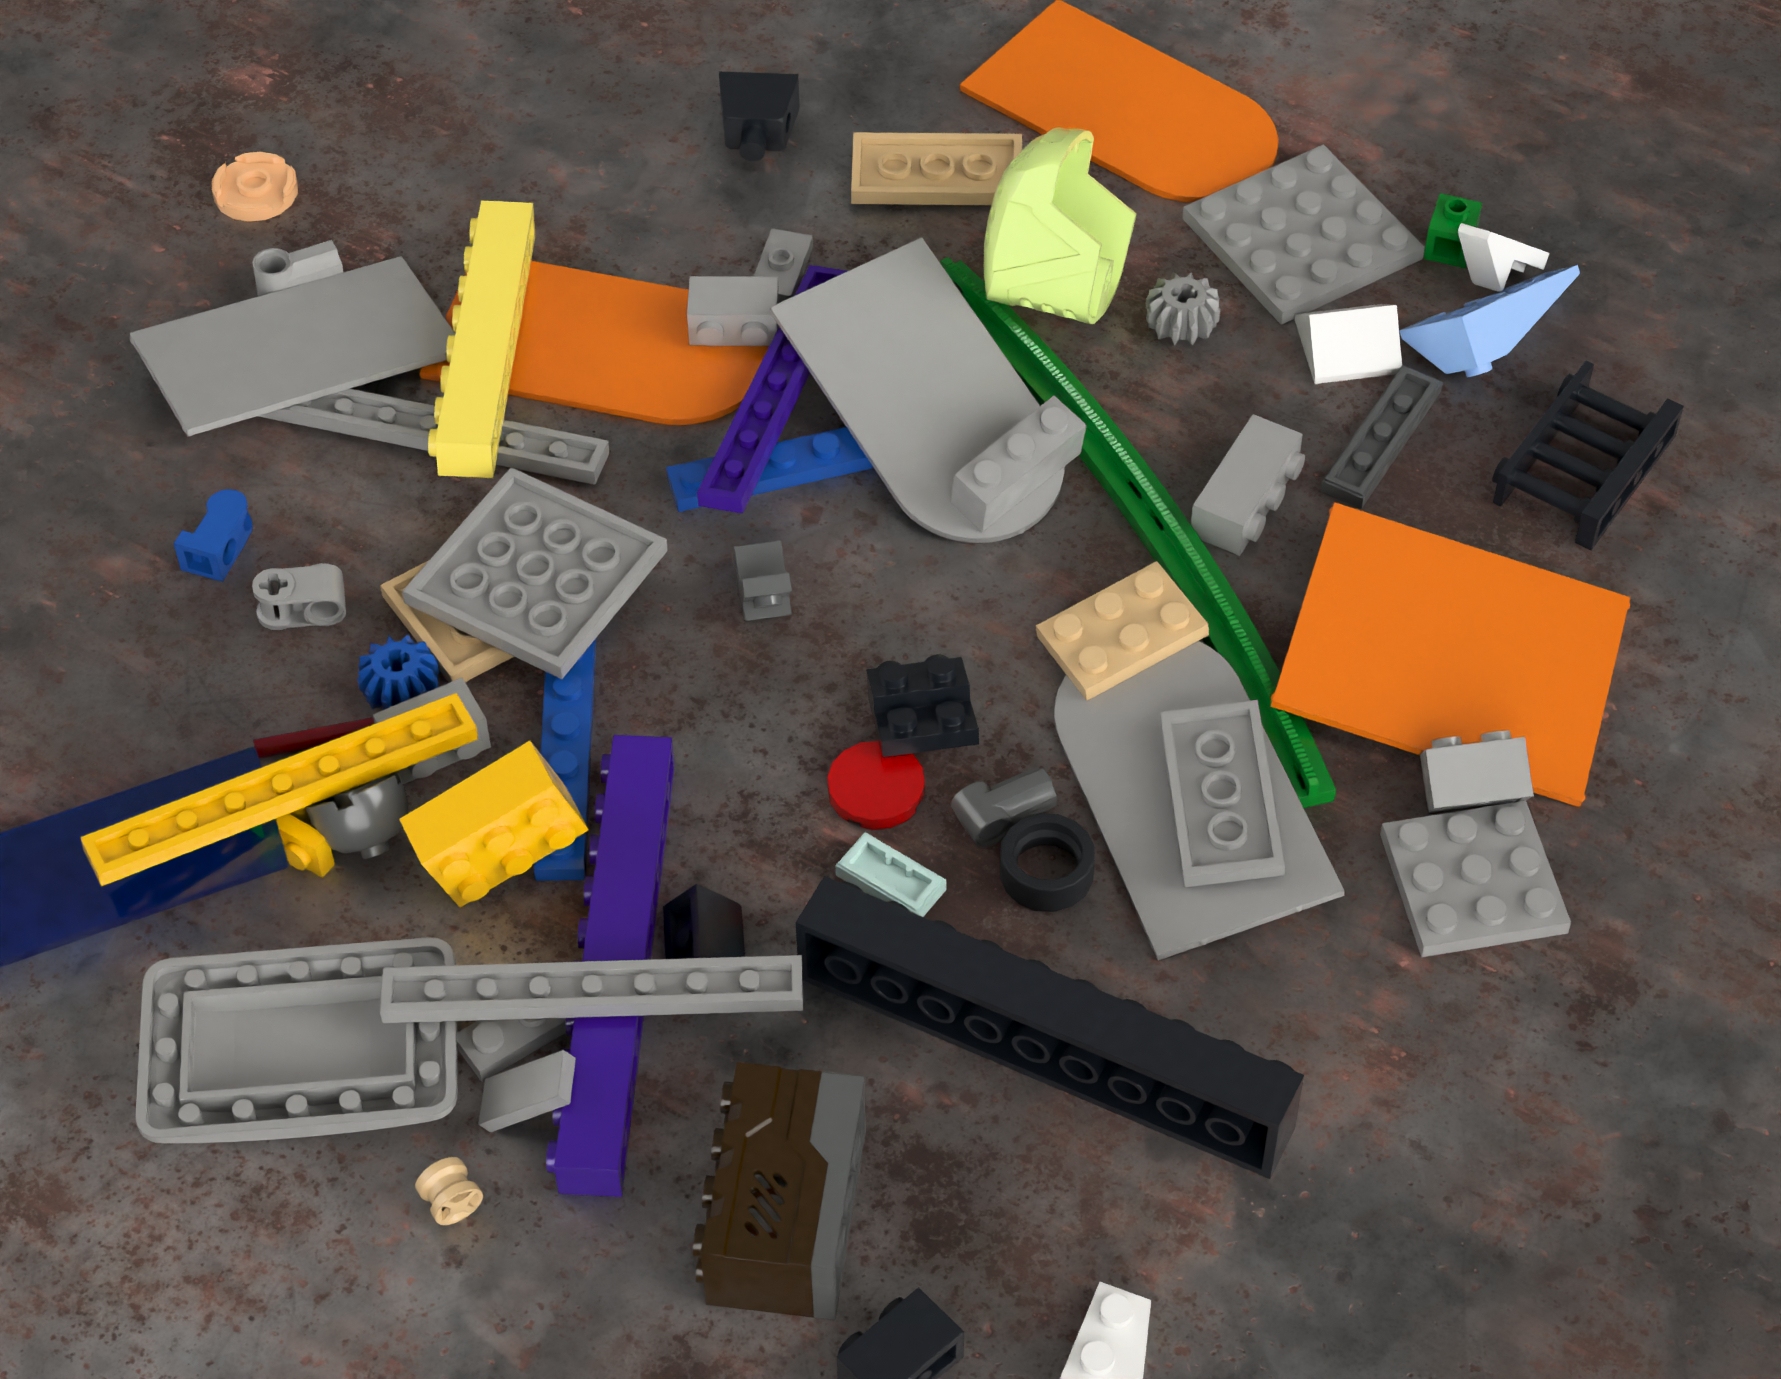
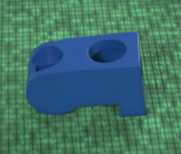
M232 489L220 490L214 493L207 501V513L195 532L190 533L182 530L173 543L182 571L224 581L247 543V539L253 529L251 516L247 511L246 497L243 493Z

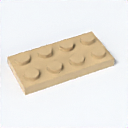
M853 132L851 204L992 205L994 194L1004 170L1022 151V134Z

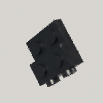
M936 654L928 657L924 662L901 665L896 661H885L877 668L866 669L868 700L883 757L979 745V728L970 701V684L962 657L948 658L944 655Z

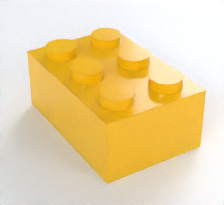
M531 740L399 819L421 865L460 908L469 902L481 899L490 889L512 876L526 872L535 862L555 850L569 846L577 837L589 831L568 789Z

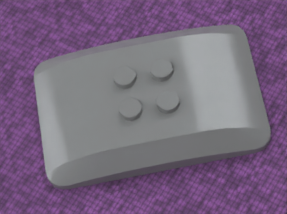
M426 937L176 957L156 962L146 971L142 984L135 1116L139 1132L145 1139L154 1143H218L352 1133L442 1119L455 1107L458 1097L457 1021L382 1023L380 1002L383 967L456 965L453 949L447 942L439 938Z

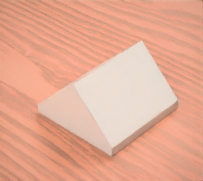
M1377 304L1295 314V323L1314 384L1395 375L1402 366L1397 305Z

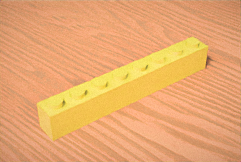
M481 200L478 218H471L469 237L470 244H473V246H466L464 252V271L467 273V276L460 275L458 298L459 302L462 303L461 305H454L452 326L456 334L448 335L447 362H450V365L442 366L440 384L444 397H436L434 418L438 428L430 429L428 453L429 456L436 457L438 476L494 477L535 241L533 203Z

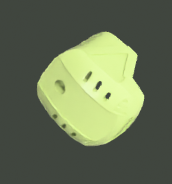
M1053 128L1046 134L1032 140L1004 170L994 194L984 240V280L987 300L1010 306L1029 307L1088 324H1095L1108 309L1121 279L1136 213L1088 174L1094 141L1093 134L1089 130Z

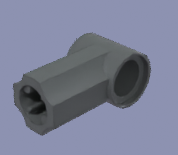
M1036 766L991 787L985 782L969 784L954 796L950 806L974 844L979 848H987L1001 842L1009 828L1021 819L1056 807L1057 795L1044 768L1039 769Z

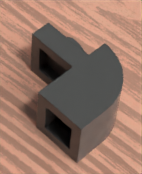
M781 540L734 546L732 555L744 621L792 615L789 598L792 592L789 572L786 573Z

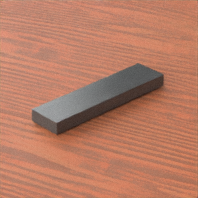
M1402 365L1323 478L1320 492L1362 509L1440 395L1443 382Z

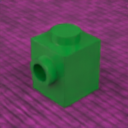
M1440 193L1428 228L1423 259L1466 269L1467 264L1458 229L1461 223L1478 228L1483 202Z

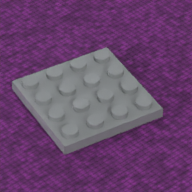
M1324 144L1183 207L1182 219L1281 325L1295 319V314L1313 311L1422 260L1425 247Z
M511 467L402 591L404 603L563 679L668 551L667 539Z

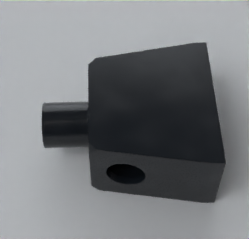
M719 71L725 146L729 149H740L741 157L748 161L761 160L764 157L765 150L781 151L785 149L800 108L799 74Z

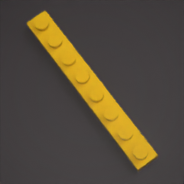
M454 693L80 837L82 847L102 887L478 740L477 727L458 694Z

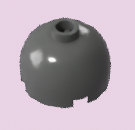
M399 771L306 806L305 809L312 826L325 837L331 849L341 853L360 851L362 859H367L382 854L391 848L388 840L403 829L399 819L408 814V799Z

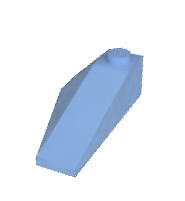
M1578 265L1545 272L1506 287L1500 293L1467 302L1463 308L1447 314L1442 312L1399 330L1401 338L1445 374L1465 371L1466 377H1472L1493 369L1491 362L1507 355L1580 274Z

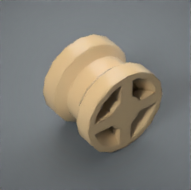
M458 1157L444 1158L431 1164L421 1173L415 1184L416 1191L425 1201H430L432 1204L430 1208L431 1215L440 1225H450L465 1219L477 1209L483 1199L479 1186L473 1181H468L466 1178L468 1174L467 1168Z

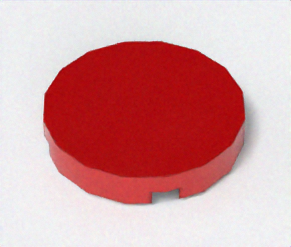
M879 740L860 742L845 749L832 762L827 776L829 802L838 816L847 822L851 819L854 822L860 823V827L871 830L893 828L909 820L916 813V807L923 800L925 794L923 767L913 753L883 757Z

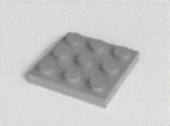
M1526 800L1382 823L1380 836L1421 958L1568 934L1571 921Z

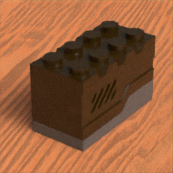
M737 1062L733 1082L724 1081L721 1093L720 1112L725 1114L723 1128H715L713 1134L711 1159L716 1161L714 1176L706 1175L704 1181L702 1208L707 1209L705 1224H697L694 1233L693 1257H698L696 1283L704 1284L706 1305L836 1320L866 1134L865 1076L806 1069L793 1070L779 1066Z

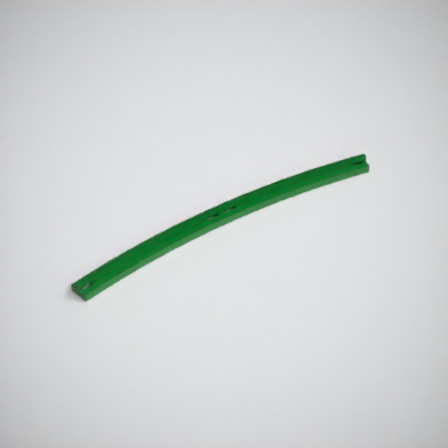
M948 257L940 260V264L954 284L956 283L962 288L961 294L1039 406L1052 396H1056L1086 424L1081 454L1078 456L1116 504L1154 561H1157L1206 620L1209 627V635L1203 638L1205 644L1218 652L1231 665L1250 701L1258 700L1262 726L1303 808L1333 802L1335 800L1336 788L1303 717L1270 707L1272 703L1271 696L1275 693L1281 673L1230 584L1170 494L1114 421L1042 339L1008 305L987 300L985 282L961 260L955 263ZM1131 481L1137 488V490L1140 492V499L1132 490L1128 482ZM1157 518L1163 525V530H1161L1155 522ZM1301 774V777L1304 781V789H1302V786L1297 777V775Z

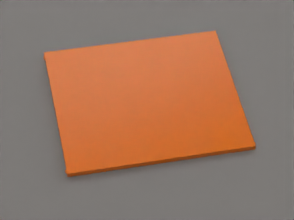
M1334 502L1333 507L1329 509L1328 523L1275 693L1271 696L1272 703L1270 707L1420 755L1425 749H1431L1432 740L1461 737L1462 745L1481 742V734L1509 730L1511 738L1525 737L1533 793L1580 808L1585 800L1584 793L1626 614L1630 608V597Z

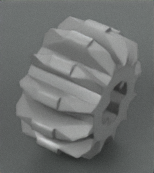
M1173 272L1169 280L1158 278L1154 289L1149 290V295L1146 298L1148 328L1155 329L1158 339L1171 337L1174 346L1179 340H1186L1193 345L1197 337L1208 339L1212 328H1216L1217 322L1220 319L1221 309L1219 308L1220 298L1218 296V289L1210 288L1208 278L1195 280L1192 272L1187 277H1179Z

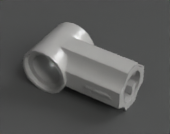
M332 240L291 253L279 248L264 249L254 256L252 262L257 296L343 273L342 262Z

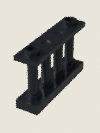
M1586 360L1575 375L1569 373L1565 377L1559 388L1557 399L1510 459L1502 458L1494 471L1492 482L1497 484L1493 503L1498 506H1502L1513 490L1517 488L1575 516L1574 522L1579 524L1575 543L1592 550L1676 437L1684 406L1667 398L1657 413L1650 411L1648 414H1645L1589 388L1594 364ZM1581 403L1638 430L1639 437L1636 441L1629 439L1627 442H1624L1571 417V415ZM1560 431L1617 458L1618 465L1614 470L1607 468L1604 471L1549 444ZM1538 459L1596 487V494L1592 499L1585 497L1583 500L1527 472Z

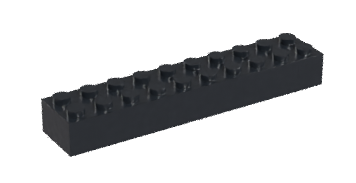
M824 876L796 921L797 955H802L803 981L1263 1177L1271 1179L1295 1130L1304 1075L1294 1071L1284 1062L1264 1059L1245 1051L1239 1044L1233 1041L1219 1040L1195 1030L1193 1026L1179 1019L1170 1020L1147 1010L1137 1001L1117 998L1099 990L1095 985L1086 980H1074L1052 971L1047 965L1038 960L1023 959L1004 951L998 944L992 941L978 940L958 932L953 926L944 921H932L910 912L904 905L898 902H886L864 893L858 886L849 882L840 883Z

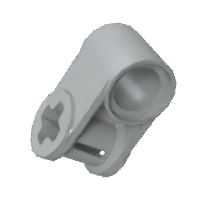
M319 563L305 567L270 568L263 570L253 579V594L259 601L256 610L257 618L263 627L270 630L305 626H330L342 621L346 615L344 575L342 570L335 565ZM273 581L277 582L278 593L275 594L272 585ZM273 605H278L280 615L278 618L275 617Z

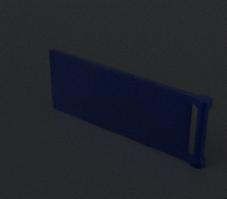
M250 747L0 833V967L287 868L289 861L277 818L102 887L82 847L80 839L82 836L262 768L257 750L254 747Z

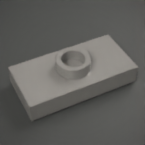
M771 228L754 276L778 277L779 303L795 296L813 249V235Z

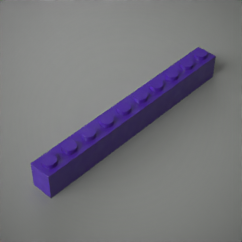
M613 735L611 754L602 755L601 783L607 784L605 794H597L595 821L601 824L600 835L592 834L590 839L589 860L590 864H595L594 876L585 877L584 906H590L588 918H580L578 925V948L584 949L582 961L574 962L651 960L675 770L672 737ZM644 1015L566 1018V1035L572 1036L570 1049L562 1050L576 1058L571 1100L569 1105L553 1110V1125L559 1126L558 1140H550L548 1142L546 1157L547 1173H555L558 1194L622 1197Z

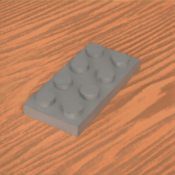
M1258 700L1160 712L1184 887L1285 875V862Z

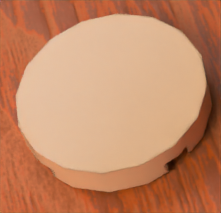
M266 152L241 154L235 157L236 162L231 163L227 167L226 162L220 166L212 178L213 198L219 210L232 219L241 221H262L280 215L293 204L298 194L295 170L292 166L290 167L285 164V159L277 154Z

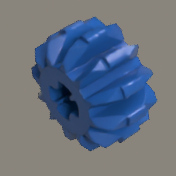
M409 634L400 642H395L388 635L386 644L383 646L370 643L369 654L359 657V677H357L359 690L363 693V696H366V700L372 709L383 707V710L439 686L438 674L440 670L437 659L430 653V649L425 641L414 644Z

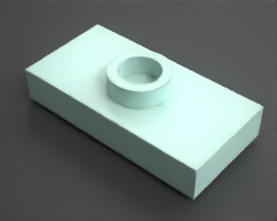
M866 832L835 865L836 876L844 881L852 883L863 892L886 902H898L904 905L910 912L922 917L946 891V879Z

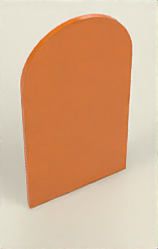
M1055 0L960 84L961 92L1042 135L1057 127L1089 130L1094 137L1090 161L1152 194L1174 201L1193 203L1273 167L1277 158L1278 134L1276 127L1267 112L1254 100L1062 0Z
M531 261L508 395L659 424H699L726 416L739 408L769 346L689 345L687 322L688 289ZM458 290L445 316L452 329L454 305H461L462 303L459 302ZM445 360L422 367L419 372L420 378L441 382L442 366H449L450 362Z

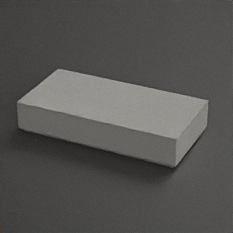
M562 1050L486 1078L478 1125L489 1132H493L569 1105L576 1058Z

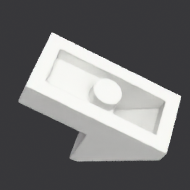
M1461 223L1458 229L1469 275L1475 285L1502 292L1511 269L1524 273L1526 265L1544 270L1549 256L1548 252Z

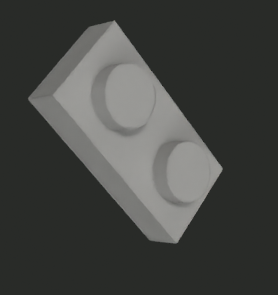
M566 1018L478 1020L457 1032V1049L480 1081L483 1082L486 1078L499 1073L565 1034Z

